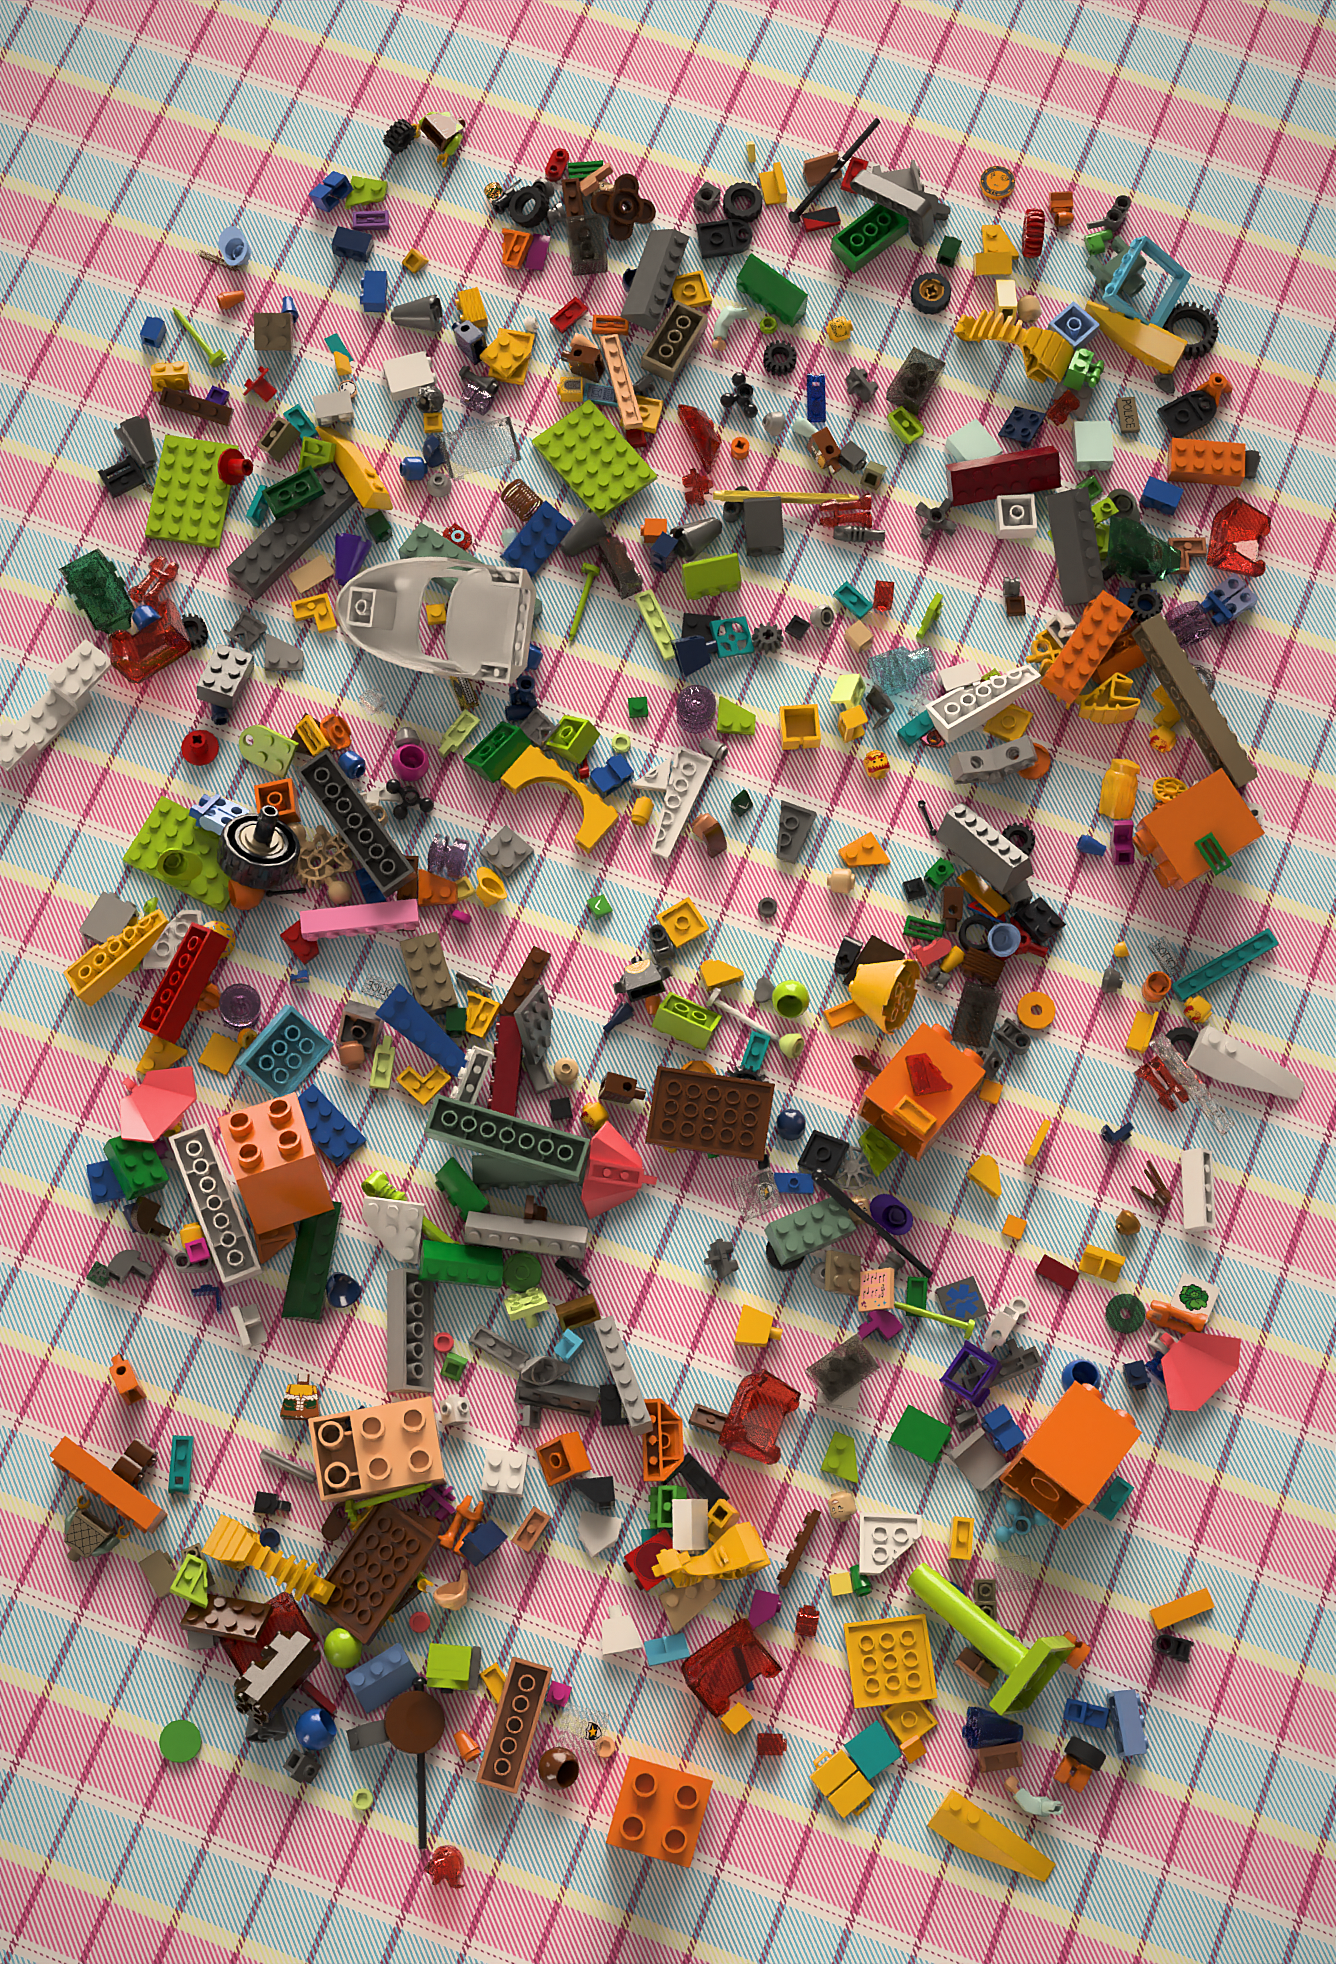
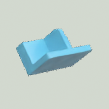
M567 1328L563 1333V1338L554 1347V1352L565 1363L570 1365L584 1348L583 1340Z
M684 1633L663 1636L662 1638L644 1642L649 1667L690 1658Z

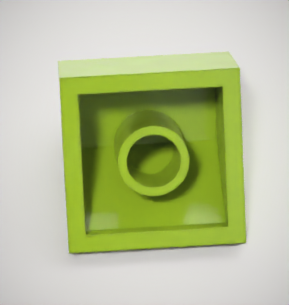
M564 715L559 721V730L551 735L546 746L567 761L580 764L601 734L589 720Z

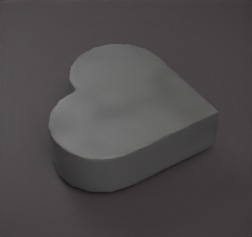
M762 977L758 979L754 999L758 1003H765L771 999L775 987L768 978Z

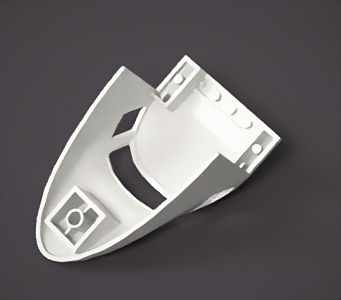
M416 557L378 564L353 577L339 592L335 610L337 619L346 634L361 648L385 661L426 673L512 684L527 667L537 590L527 569L492 566L447 557ZM460 566L475 569L470 571H462L447 568ZM434 577L458 578L450 596L446 616L445 648L448 660L423 654L419 641V622L423 597L430 580ZM438 667L452 668L459 672L446 671Z

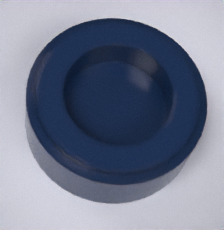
M267 1528L261 1532L260 1543L263 1547L267 1545L274 1549L279 1545L281 1538L277 1530Z

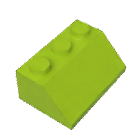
M737 552L682 564L681 581L686 600H698L703 596H717L722 592H735L740 589L742 580Z
M669 992L658 1007L651 1027L656 1028L661 1033L673 1036L678 1041H684L696 1049L705 1051L723 1015Z

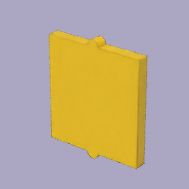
M213 1032L198 1063L209 1067L211 1071L215 1070L227 1076L242 1046L232 1041L230 1037L226 1038Z

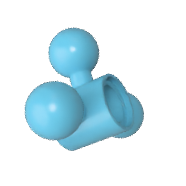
M1010 1499L1007 1501L1005 1508L1010 1515H1014L1015 1519L1012 1527H999L995 1532V1536L999 1542L1005 1543L1011 1539L1012 1534L1016 1533L1019 1536H1026L1031 1532L1033 1525H1046L1049 1518L1039 1510L1035 1511L1030 1519L1021 1516L1022 1505L1020 1501ZM1019 1521H1026L1028 1523L1026 1531L1021 1532L1017 1530L1016 1526Z

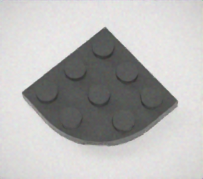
M536 985L514 1012L529 1065H536L544 1055L547 1047H550L551 1044L550 1035L553 1011L550 1009L548 994L545 992L544 985Z

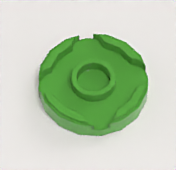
M526 1252L511 1255L505 1261L503 1280L511 1290L524 1293L540 1283L542 1267L538 1259Z
M188 1720L170 1722L164 1727L159 1739L160 1750L165 1758L177 1763H184L193 1759L198 1754L202 1744L200 1731L195 1724Z

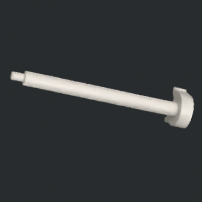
M717 987L715 988L706 1005L712 1007L715 1004L761 1034L770 1036L774 1042L780 1041L776 1034L719 1000L718 996L721 990Z

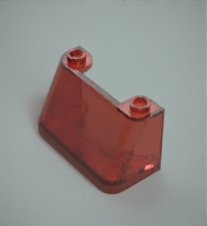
M1240 497L1234 498L1219 510L1213 518L1207 565L1213 569L1256 578L1262 576L1266 570V563L1263 560L1257 561L1260 539L1263 536H1267L1271 531L1272 518Z
M169 597L161 601L157 606L158 614L161 617L133 636L123 629L117 630L108 636L111 665L133 684L142 683L191 650L189 635L175 603Z
M765 1369L747 1375L742 1379L737 1388L718 1444L727 1450L767 1465L777 1463L781 1457V1450L775 1445L786 1414L794 1412L798 1408L801 1393Z
M284 1591L264 1603L272 1605L274 1611L257 1643L219 1636L223 1649L240 1675H244L253 1660L257 1662L262 1660L263 1657L260 1655L262 1649L266 1645L271 1644L279 1630L284 1632L291 1631V1634L293 1631L300 1632L311 1639L314 1643L312 1648L320 1641L297 1600L294 1599L292 1592L288 1594Z
M746 1618L738 1620L690 1655L681 1666L687 1687L715 1719L729 1710L731 1704L729 1697L762 1674L765 1678H774L783 1670L780 1662Z

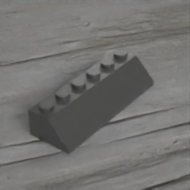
M675 229L650 231L620 317L653 333L661 321L690 238L689 236Z
M1088 487L1046 495L1064 607L1089 603L1091 600L1096 599L1102 590L1105 591Z
M963 802L946 813L936 838L1002 895L1034 874L1029 857Z

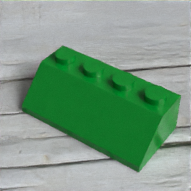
M751 253L737 276L736 287L741 293H746L755 303L765 307L767 312L776 315L783 324H788L793 328L806 313L808 294Z
M422 1240L418 1280L490 1289L501 1288L503 1276L502 1249Z

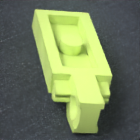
M465 709L442 736L440 741L442 746L438 749V755L445 759L451 751L454 753L480 724V719Z
M384 1035L382 1045H378L375 1049L369 1088L387 1091L390 1089L396 1054L395 1047H391L392 1036Z

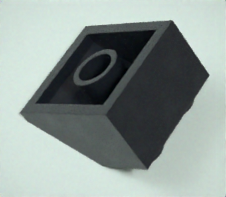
M613 1476L572 1480V1489L594 1508L599 1507L600 1511L611 1510V1506H615Z

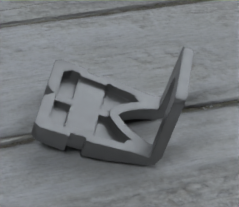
M244 610L231 631L228 632L224 629L223 632L228 638H233L241 647L248 650L268 628L267 625L258 619L255 620L253 615ZM245 634V643L235 636Z
M535 708L528 715V719L524 720L519 727L530 741L540 747H544L551 735L557 733L560 723L555 726L538 708ZM541 731H550L549 734L544 739H542Z

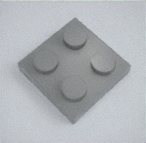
M505 825L480 851V855L509 878L534 852V849Z

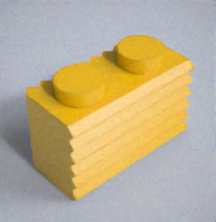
M478 287L465 289L461 292L458 291L455 304L457 310H461L462 313L460 315L461 323L469 320L477 328L488 326V318Z

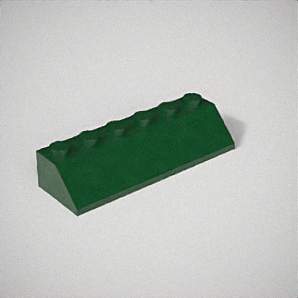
M332 1201L335 1209L300 1220L281 1318L315 1324L322 1323L327 1297L326 1285L331 1276L344 1210L342 1202Z

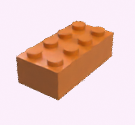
M1172 438L1168 447L1167 481L1240 487L1245 477L1246 444Z

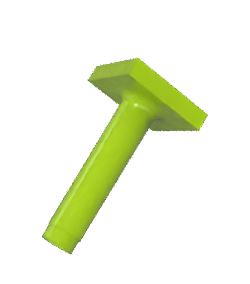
M925 1562L920 1564L907 1580L906 1584L915 1591L916 1595L1009 1677L988 1704L1001 1716L1026 1712L1076 1647L1061 1635L1039 1637L1031 1649L1028 1650Z

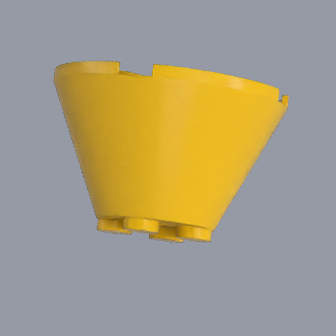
M907 959L865 965L859 964L857 967L856 977L854 981L850 982L848 992H851L852 1000L886 1034L893 1035L894 1032L892 1031L894 1029L899 1030L912 1009L918 991L914 989L916 979H920L919 964L915 960Z

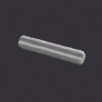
M266 1448L260 1453L261 1459L310 1484L316 1479V1473Z

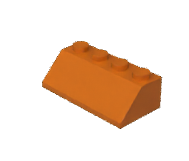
M1141 622L1119 633L1092 674L1091 678L1094 682L1102 685L1115 673L1127 675L1129 671L1139 668L1147 662L1131 635Z

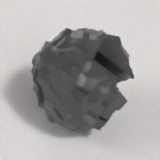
M433 386L419 388L418 396H421V398L416 403L417 408L423 413L439 412L443 408L445 401L442 392Z

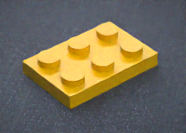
M499 328L497 337L505 331L532 353L535 334ZM530 357L508 380L491 367L488 377H494L497 381L524 386Z

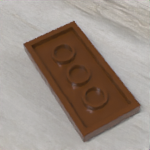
M207 1593L208 1604L206 1609L191 1602L180 1622V1627L182 1630L257 1643L274 1610L270 1604Z

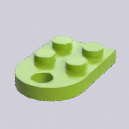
M252 725L246 728L239 737V749L243 757L281 778L286 777L299 743L263 725ZM247 735L252 736V745L246 742Z

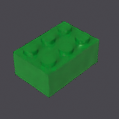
M120 1135L109 1139L104 1146L103 1151L127 1201L161 1190L169 1181L168 1175L152 1143L123 1140Z

